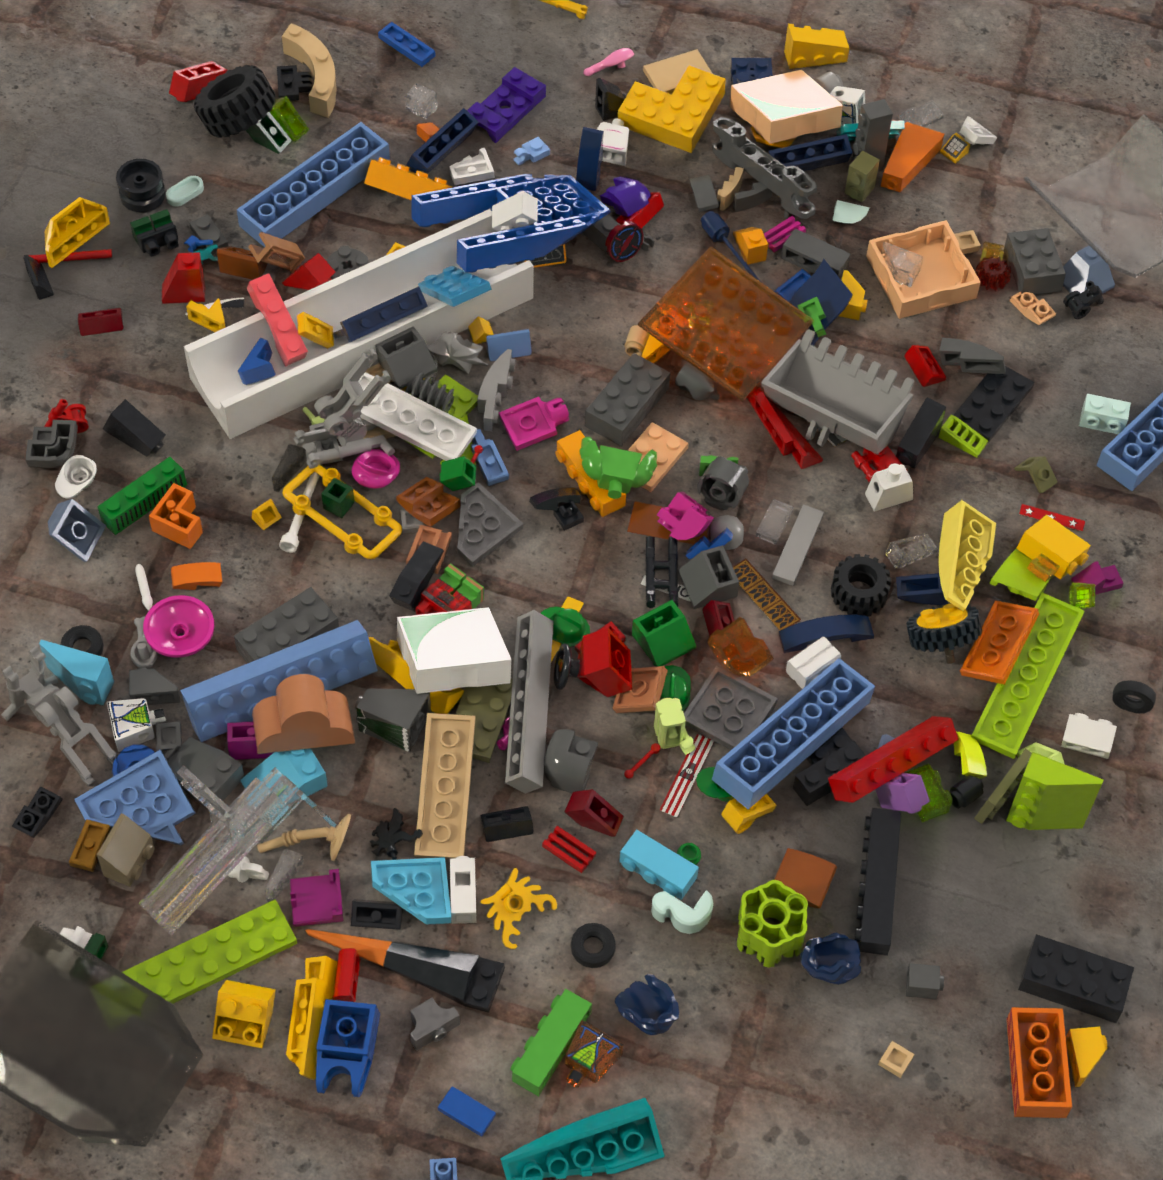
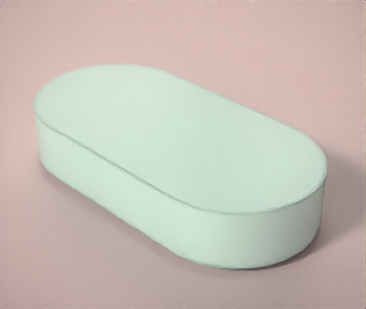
M189 176L169 188L166 192L168 204L175 207L182 206L201 194L204 190L203 180L198 176Z

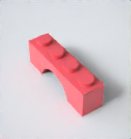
M268 273L249 281L247 291L255 307L264 315L272 331L275 347L285 367L304 359L308 350L298 334V330L270 274Z

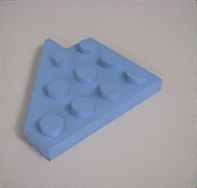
M161 750L74 799L85 820L110 825V828H113L122 813L149 833L152 838L178 845L184 843L175 825L196 814Z

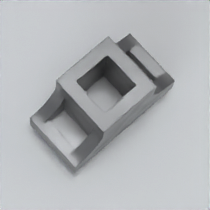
M432 997L410 1010L411 1020L416 1026L410 1033L411 1044L417 1051L432 1041L438 1042L447 1035V1032L459 1026L460 1015L455 1007L450 1009L441 1008Z

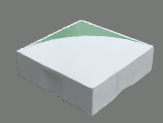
M489 607L397 617V642L402 656L409 666V675L417 694L446 691L461 687H481L510 683L511 657Z

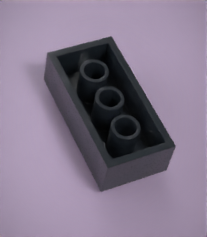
M1036 934L1029 950L1018 990L1117 1023L1124 1009L1134 967Z

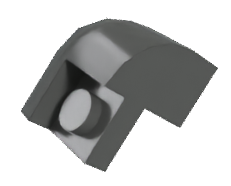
M53 420L52 427L34 426L32 440L28 439L25 460L28 466L31 468H56L63 466L75 452L78 431L76 421Z
M561 729L555 731L544 757V773L551 782V786L569 793L585 790L590 777V767L598 748V742L575 736V731Z

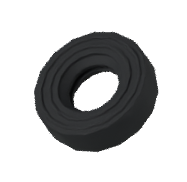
M79 625L72 627L66 631L61 639L60 645L73 648L77 640L87 639L91 642V646L85 652L101 656L104 644L102 637L91 626Z
M1128 680L1117 683L1113 690L1112 700L1120 709L1133 713H1146L1153 709L1156 693L1144 683ZM1128 695H1133V696L1139 697V698H1141V699H1135V698L1129 697Z
M598 923L584 924L573 934L571 940L572 955L581 965L589 968L602 967L614 956L616 948L615 937L610 929ZM595 937L601 940L603 943L602 950L594 954L587 952L584 948L586 939Z

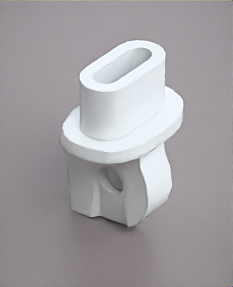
M242 857L241 860H232L228 876L230 878H237L238 882L243 883L249 878L267 880L269 872L265 871L261 865L250 863L248 857Z

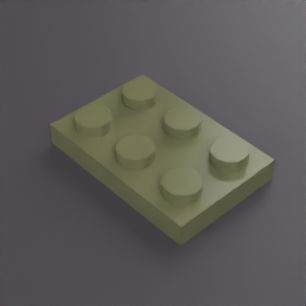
M1025 749L975 816L974 819L982 824L987 817L992 820L1020 782L1032 754L1029 750Z

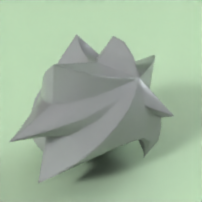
M444 332L436 343L427 346L429 351L438 354L439 364H442V367L447 364H453L469 374L472 364L487 365L477 358L484 346L472 343L468 339L463 340L461 335H456V332Z

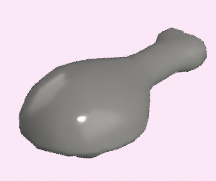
M145 616L134 619L138 639L131 648L130 656L138 668L152 667L157 660L158 653L149 646L145 639L143 631Z

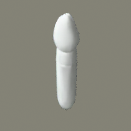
M137 564L135 572L142 595V603L149 611L152 607L153 599L150 596L145 570L141 564Z

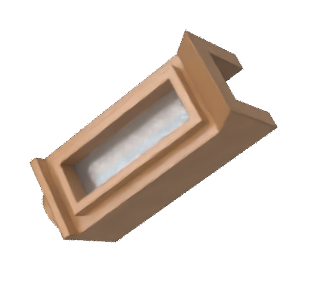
M260 232L259 236L265 248L253 244L249 245V249L258 263L263 261L290 270L291 273L305 259L296 243L264 232Z

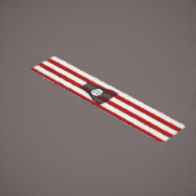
M699 734L696 735L693 743L696 749L686 755L660 811L678 817L697 778V774L700 772L714 743L713 740Z

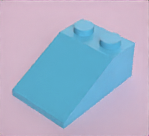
M40 640L39 645L41 651L46 656L44 660L47 668L84 702L104 705L114 684L108 658Z
M311 748L274 752L240 780L256 808L261 810L258 804L265 807L262 801L271 804V807L266 805L268 810L262 808L265 814L258 811L263 819L328 786L326 772ZM274 787H277V788H279V789H280V787H281V788L284 790V793H282L281 791L278 790V792L281 794V796H278L277 794H275L276 797L278 798V800H276V799H274L273 797H271V798L274 800L275 803H272V802H270L269 800H268V802H267V801L265 800V797L268 798V799H270V797L268 796V794H271L272 796H274V795L272 794L271 790H273V791H275L276 793H278V792L275 790Z

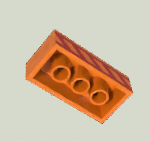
M1012 1007L1006 1020L1014 1117L1067 1118L1072 1109L1063 1009Z

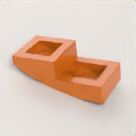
M189 563L171 568L173 589L196 590L198 585L220 587L223 582L220 563Z

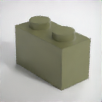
M861 151L849 165L845 194L863 202L875 188L880 159Z

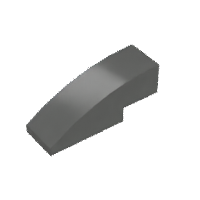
M942 338L940 346L942 365H961L962 372L1005 374L1004 356L994 350L970 341Z

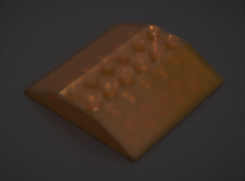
M710 246L638 322V326L743 402L762 386L763 379L798 339L802 338L814 320Z

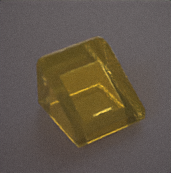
M983 242L980 262L1000 266L1004 254V246Z

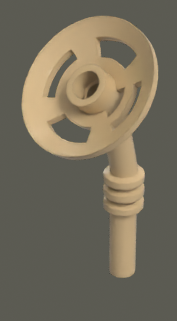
M347 814L336 828L331 826L330 828L323 827L299 831L293 829L287 833H282L281 837L258 844V851L264 853L282 846L289 847L290 845L298 844L301 840L327 837L326 840L331 842V860L335 861L344 840L351 814Z

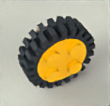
M951 603L939 605L937 609L931 607L920 611V614H914V617H910L906 623L912 648L916 650L921 649L923 652H926L928 649L929 652H935L936 649H939V652L944 651L946 663L948 664L956 661L953 654L954 646L961 648L964 646V643L970 644L972 640H977L978 636L982 634L979 611L976 607H971V605H968L964 611Z

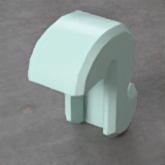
M706 890L695 907L691 908L666 891H662L654 895L651 912L653 917L659 922L663 923L665 918L669 917L674 928L678 931L692 934L699 932L708 924L712 915L713 899L712 895Z

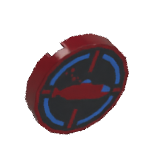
M625 221L622 225H616L606 239L607 254L619 262L627 261L635 256L643 243L644 234L642 229L632 221Z

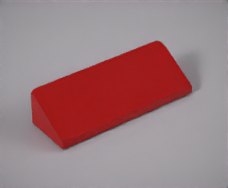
M651 192V196L648 198L649 204L629 217L620 215L615 221L620 225L624 224L625 221H632L642 229L664 207L660 192Z

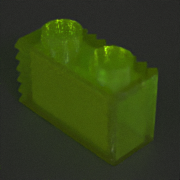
M926 764L905 772L921 775L930 802L922 806V809L917 812L922 822L949 813L952 796L940 784L941 777L937 770H933L930 764Z

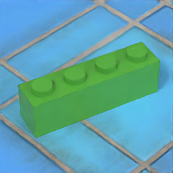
M567 989L564 990L561 996L557 995L554 998L550 1014L542 1017L537 1027L539 1031L535 1037L530 1036L524 1046L525 1053L521 1058L517 1057L510 1069L512 1071V1082L538 1097L582 1029L583 1021L586 1022L591 1015L592 1003Z

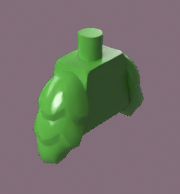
M589 436L584 437L581 441L579 452L585 473L591 479L597 480L599 488L608 490L610 498L618 499L622 493H629L631 487L639 488L650 481L657 467V452L653 449L640 462L642 453L602 445L598 448L595 440H592Z

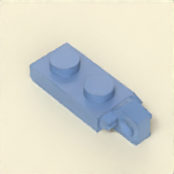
M478 429L472 439L474 444H471L474 455V448L477 445L483 447V452L478 455L476 461L487 485L490 486L508 480L509 473L493 440H485L481 430Z

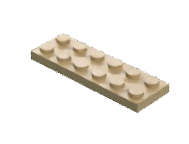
M427 713L417 830H422L423 835L415 841V857H445V859H453L458 856H464L475 716Z

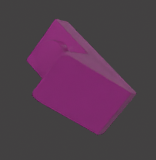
M1098 561L1093 562L1071 578L1075 589L1092 587V595L1120 589L1124 584L1115 565L1101 568Z

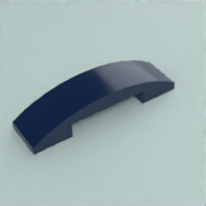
M834 615L811 619L789 626L779 631V637L784 653L804 650L807 648V645L813 644L821 637H825L828 641L850 638L851 642L873 639L874 633L868 616Z

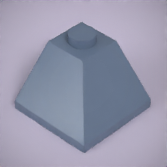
M1093 244L1076 252L1063 266L1066 273L1063 286L1070 293L1073 291L1082 293L1087 289L1086 283L1088 281H1093L1095 285L1099 286L1102 294L1115 287L1106 257Z
M73 499L57 504L48 520L49 535L83 562H87L106 527L104 523Z

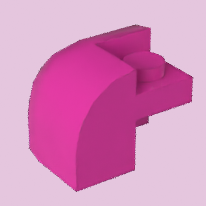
M678 492L668 507L660 509L657 514L660 518L657 522L672 532L670 534L671 537L677 540H689L700 536L708 528L714 517L708 516L706 514L707 509L685 492Z

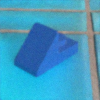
M260 338L238 369L243 384H252L276 375L272 364L269 362L273 353L268 340Z

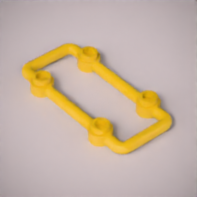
M318 465L310 469L307 466L283 488V496L293 504L292 509L297 515H308L343 541L345 550L350 554L359 553L366 559H375L402 533L401 524L392 518V511L387 506L377 507L353 489L354 501L374 515V522L379 526L388 525L393 529L372 550H369L363 546V540L358 534L352 533L348 535L313 509L311 501L306 495L296 496L292 493L314 472L322 477V483L325 487L328 486L333 478L340 480L341 475L335 468L325 469L323 466Z

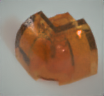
M741 617L737 618L723 630L717 629L708 639L707 644L718 663L727 672L737 676H750L774 659L764 640L754 637L745 619Z

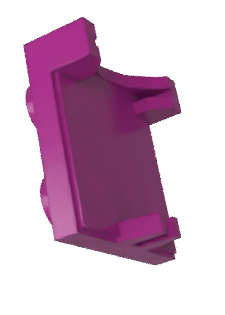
M339 869L329 870V875L290 879L293 927L344 921Z

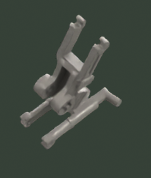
M373 348L369 349L370 354L368 355L362 353L359 360L343 379V387L334 398L332 396H324L316 401L314 407L320 418L325 419V427L309 432H304L303 430L295 432L297 437L293 439L297 446L323 439L327 440L332 437H336L342 446L308 454L309 459L306 462L310 469L317 467L323 462L339 460L343 457L371 451V449L381 447L388 456L395 453V449L386 441L384 435L364 438L367 431L373 430L377 426L361 419V410L363 406H368L383 386L391 380L389 373L384 370L382 372L384 375L382 377L375 375L364 391L359 384V379L378 357Z
M36 645L29 650L31 669H29L28 674L19 680L18 674L13 672L11 666L2 671V674L7 679L6 686L11 704L1 716L6 721H9L20 707L24 706V700L26 699V703L37 719L46 727L51 726L50 732L55 737L58 735L61 738V751L79 773L83 782L89 786L95 780L71 747L89 734L111 765H113L115 758H117V753L111 749L93 724L83 723L80 719L79 713L74 710V707L79 704L74 694L65 686L62 689L56 687L55 684L58 683V679L55 675L45 679L43 659L46 656L43 652L39 651V647Z

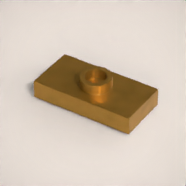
M86 819L70 857L69 865L93 872L98 861L97 853L109 835L110 825Z

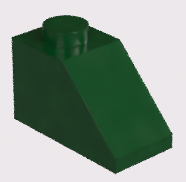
M267 112V115L260 119L257 124L245 130L254 142L277 154L281 153L292 141L270 112Z

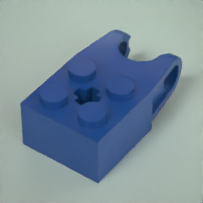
M325 999L316 1048V1088L318 1093L324 1094L332 1078L344 1073L351 1076L353 1097L361 1096L372 1065L380 1020V1012L376 1004Z

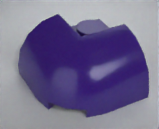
M627 177L614 178L615 186L609 187L605 193L600 195L603 204L614 206L616 214L626 217L649 204L648 198L651 196L644 184Z

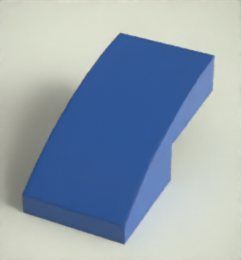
M726 528L711 542L703 536L687 550L686 557L692 559L701 551L726 545L732 540L733 533Z

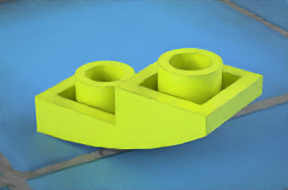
M956 731L959 740L954 742V755L961 756L962 775H972L979 779L987 777L985 759L978 741L971 737L970 734Z

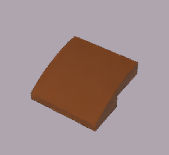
M425 477L396 496V501L407 512L430 527L461 507L459 498L444 492L442 483Z
M788 848L774 880L781 881L785 886L805 896L809 907L820 909L837 866L820 857Z

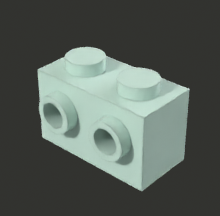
M1087 394L1082 407L1079 426L1119 434L1126 427L1131 403Z

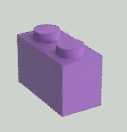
M902 773L875 789L881 807L894 811H906L912 814L919 812L922 806L930 802L921 775Z

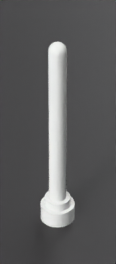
M316 472L310 475L303 493L310 500L320 476ZM295 514L289 532L282 536L279 547L283 551L293 553L297 550L299 544L297 534L305 515Z

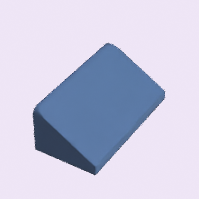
M529 329L486 336L487 353L490 361H496L507 349L512 350V358L528 356L532 353Z

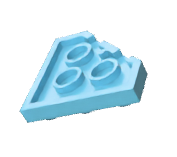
M445 857L371 861L373 888L425 924L451 923L452 916Z

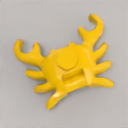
M517 868L512 870L508 881L495 894L480 901L481 904L493 903V906L487 913V918H491L496 913L494 919L495 930H499L501 921L503 922L502 943L509 949L517 948L516 944H512L509 941V936L511 934L515 936L520 935L519 930L512 925V921H520L521 916L525 912L531 911V903L535 904L540 912L544 911L543 903L545 901L550 902L552 910L557 909V901L552 895H534L531 893V891H539L541 886L530 885L524 887L530 881L529 876L515 882L518 875Z

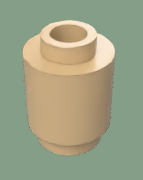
M634 325L630 328L625 342V352L629 356L633 353L639 356L642 355L650 335V331L645 326Z

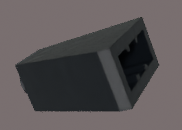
M928 397L925 399L898 445L896 457L902 464L914 469L940 434L946 406Z
M126 399L110 414L103 427L105 432L146 457L152 451L156 454L163 447L164 443L162 440L166 436L165 433Z

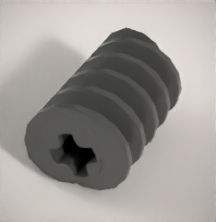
M423 372L413 377L405 392L448 413L454 401V389L452 388L447 393V385L445 384L439 389V381L436 380L433 384H430L431 377L428 376L426 380H423Z

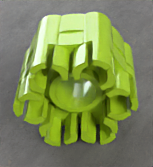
M778 880L768 881L766 884L760 885L753 890L746 891L742 895L738 915V924L740 926L737 938L738 949L742 952L744 946H747L746 954L753 955L757 952L759 962H763L764 959L763 966L768 968L774 967L775 963L778 964L781 961L782 955L787 958L793 957L794 950L797 957L802 951L807 931L808 901L805 896L785 886ZM769 917L775 918L779 920L781 923L777 925H772L767 923L764 919Z

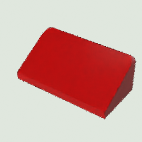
M912 345L905 353V359L923 387L947 379L928 346Z

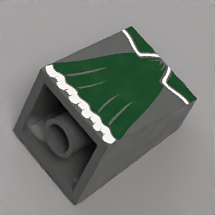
M367 689L363 696H359L355 704L359 731L411 752L426 725L427 713H431L430 692L417 694L415 689Z

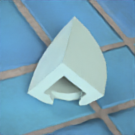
M837 200L832 220L842 223L861 221L867 215L869 207Z

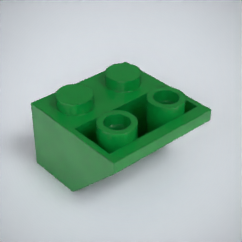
M673 600L633 620L632 636L655 667L664 666L696 648V643L686 618Z

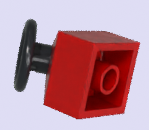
M609 628L584 635L578 659L571 658L569 644L563 643L558 649L555 660L554 684L557 689L562 690L566 686L568 678L575 677L607 698L632 690L631 650Z

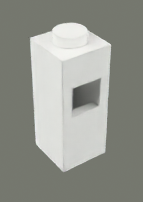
M458 856L450 859L452 924L477 923L475 858Z

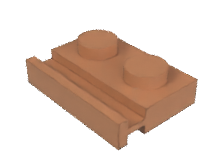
M420 525L407 557L406 565L424 541L444 550L435 569V574H438L450 544L452 532L444 533L440 529Z

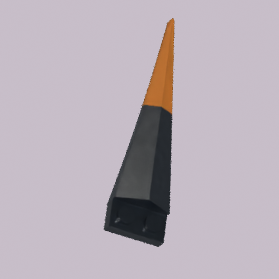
M311 929L305 930L307 935L340 949L355 948L359 957L417 982L465 1007L488 1013L505 969L504 963L481 958L480 955Z

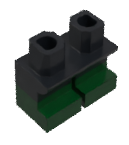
M168 209L150 215V219L146 216L130 222L135 241L142 252H147L151 257L158 255L161 252L160 247L167 245L168 249L171 250L179 246L177 229L171 220Z

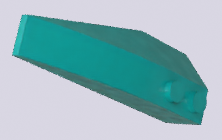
M642 1098L566 1125L500 1158L506 1180H542L543 1178L551 1177L565 1179L571 1175L585 1177L592 1176V1173L602 1172L615 1174L665 1157L653 1111L646 1098Z

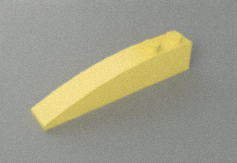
M963 500L944 513L939 545V576L945 600L962 611L967 608L974 594L973 589L978 585L979 577L987 567V561L991 559L996 529L994 521Z

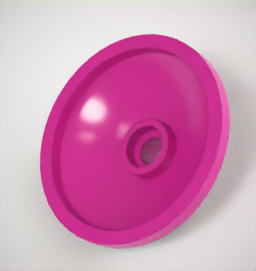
M185 595L171 596L157 602L148 611L143 623L144 636L149 646L161 655L174 658L187 657L202 650L211 640L215 628L214 618L208 606L197 598Z

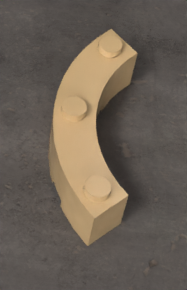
M291 23L282 35L284 54L297 59L302 64L305 63L309 67L314 78V85L309 93L310 112L329 118L336 102L337 91L334 62L328 49L316 36Z

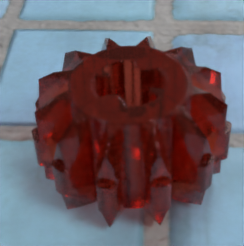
M992 255L988 259L983 257L976 266L975 271L981 282L980 286H986V290L993 288L996 292L998 288L1004 289L1006 284L1010 282L1011 266H1008L1007 260L1001 261L1000 256L997 259L993 258Z

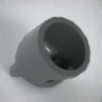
M698 357L689 360L679 371L675 385L682 390L690 392L693 399L701 401L709 398L715 400L720 398L717 392L719 381L717 373Z

